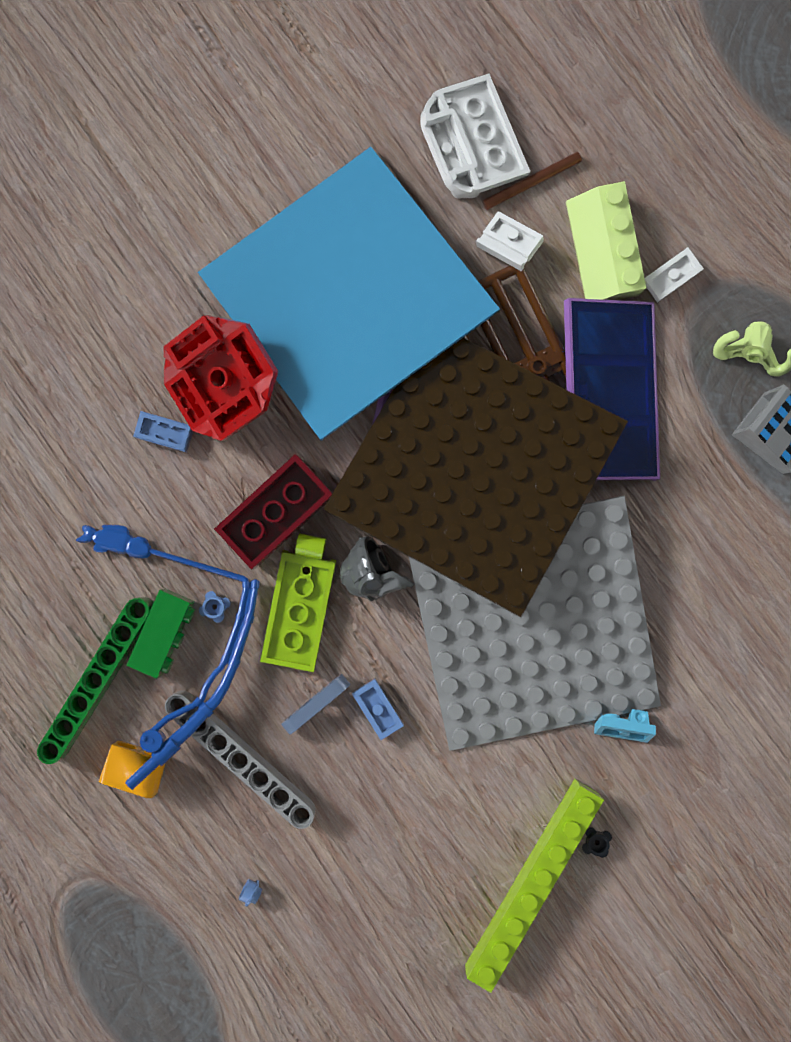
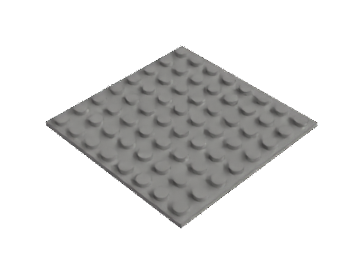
M625 496L582 505L521 618L409 557L449 751L598 720L605 714L621 715L630 713L632 709L645 710L661 706Z

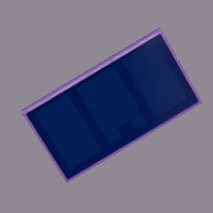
M580 298L564 300L567 390L628 421L597 480H660L654 302Z

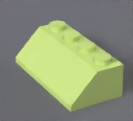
M625 181L598 186L567 200L566 206L585 299L621 300L639 296L646 289V283Z

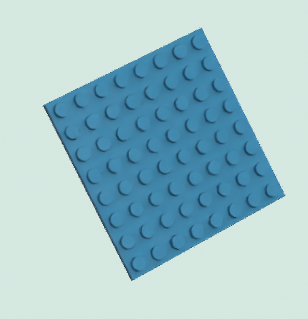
M369 147L198 272L232 320L250 323L278 370L277 382L321 441L500 311L497 304L372 147Z

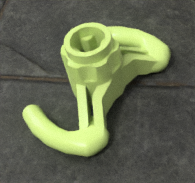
M765 322L751 323L745 330L744 338L738 340L740 336L738 331L728 332L717 340L713 348V355L720 360L744 357L749 362L762 364L770 376L780 377L791 371V349L787 352L785 363L779 364L771 347L772 329Z

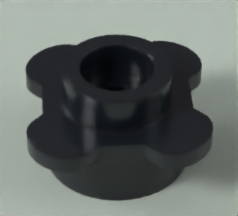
M589 827L585 832L587 837L582 845L583 852L585 854L592 853L601 858L606 857L609 853V842L612 840V835L609 831L600 832L596 831L593 827ZM596 840L599 841V844H598V845H595V844H594V842H595Z

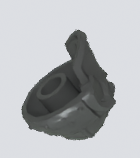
M369 536L359 538L340 568V578L347 590L352 595L368 599L369 601L378 600L391 592L406 589L407 587L412 588L415 585L408 577L400 576L391 570L382 549Z

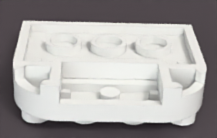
M490 74L439 89L432 94L420 116L421 129L442 180L455 198H475L483 191L529 175L530 169Z

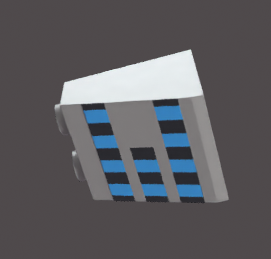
M785 385L763 393L732 434V436L782 474L791 473V391Z

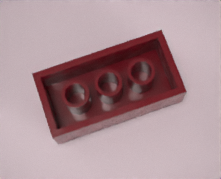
M294 454L218 524L214 530L246 565L253 570L261 565L326 505L333 493L299 456Z

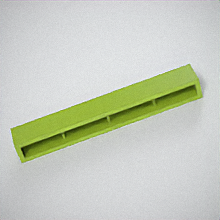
M577 779L573 780L466 962L465 970L468 980L490 993L493 991L601 807L604 799L597 791Z

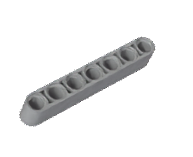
M178 691L166 700L165 711L167 714H170L177 710L174 706L175 698L182 699L185 705L192 703L196 698L187 691ZM196 707L173 720L179 726H183L199 708ZM212 714L209 718L207 717L205 720L206 728H198L191 735L292 826L304 829L311 825L316 811L312 800L216 715ZM215 735H223L227 740V746H218L214 740ZM235 754H245L248 760L247 764L237 763ZM258 771L265 772L268 776V781L264 783L257 781L255 773ZM279 789L285 790L289 798L287 800H279L275 795V791ZM298 808H305L308 810L310 816H308L307 818H300L297 816L295 810Z

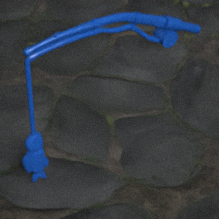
M83 525L82 530L84 534L77 538L76 541L80 543L93 541L96 543L93 549L98 553L109 550L140 559L148 558L153 554L242 582L243 590L238 613L236 614V620L219 666L204 683L199 697L192 703L166 715L150 730L142 734L140 737L142 749L153 753L151 754L152 757L125 781L126 785L133 790L159 765L163 766L181 749L180 746L198 729L207 717L209 718L214 713L213 710L221 703L241 662L240 659L255 617L254 612L260 582L257 579L249 582V579L243 575L151 549V545L146 538L131 536L125 526L102 525L103 529L96 531L91 526ZM226 664H229L214 694L204 703L203 701L215 677L224 669ZM198 707L199 709L190 719L166 740L165 734L160 729L170 720Z

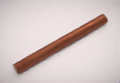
M575 152L482 200L484 208L489 210L582 162L579 152Z

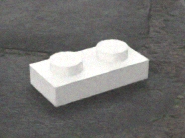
M687 247L645 277L646 288L658 303L700 273L704 268Z

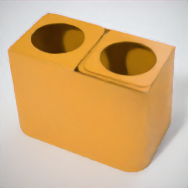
M117 741L111 745L99 782L144 798H153L158 793L165 764L163 766L159 765L140 784L131 790L125 781L152 757L151 754L153 752H146L139 746Z

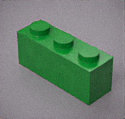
M160 589L126 666L156 679L163 676L164 673L168 674L174 659L170 658L174 648L179 649L185 634L181 633L185 623L189 624L195 614L196 609L192 608L195 601L168 589Z

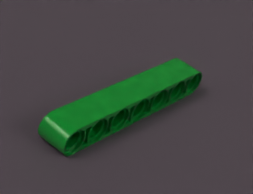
M138 597L131 599L121 611L37 748V756L42 763L54 764L64 758L71 750L134 648L153 606V601L150 598ZM138 602L145 606L143 617L138 616L135 612V605ZM123 626H127L131 631V636L128 640L121 636L120 631ZM108 649L116 653V661L114 663L108 661L106 657ZM93 673H98L101 676L102 683L100 686L93 683ZM79 696L84 697L86 699V709H83L79 706ZM64 720L72 723V732L65 730ZM50 743L57 746L58 755L50 752Z

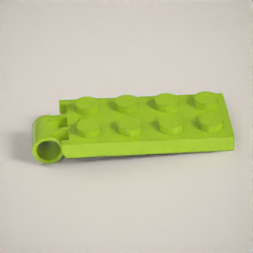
M299 533L295 554L289 553L287 550L282 551L260 662L309 672L315 671L336 560L331 559L329 561L323 559L326 538ZM304 567L310 568L309 574L303 572Z

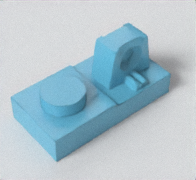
M632 709L628 719H622L617 714L602 715L595 723L594 734L648 743L656 735V725H650L647 711Z

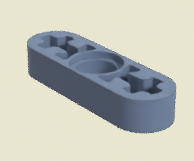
M340 674L291 714L281 725L291 735L351 684L343 674Z

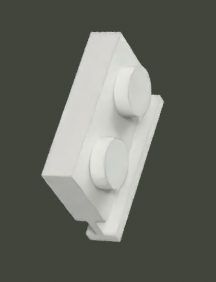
M498 211L484 229L483 235L476 240V245L478 248L522 271L526 262L530 261L543 243V235Z

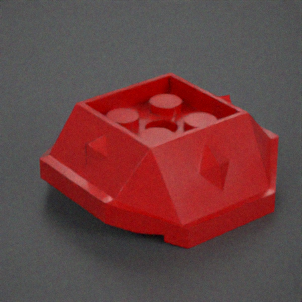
M203 315L163 346L165 358L164 385L192 431L210 436L219 441L227 440L267 411L278 370L250 323ZM222 372H223L224 375H225V382H224V383H223L222 380H221V373H222Z

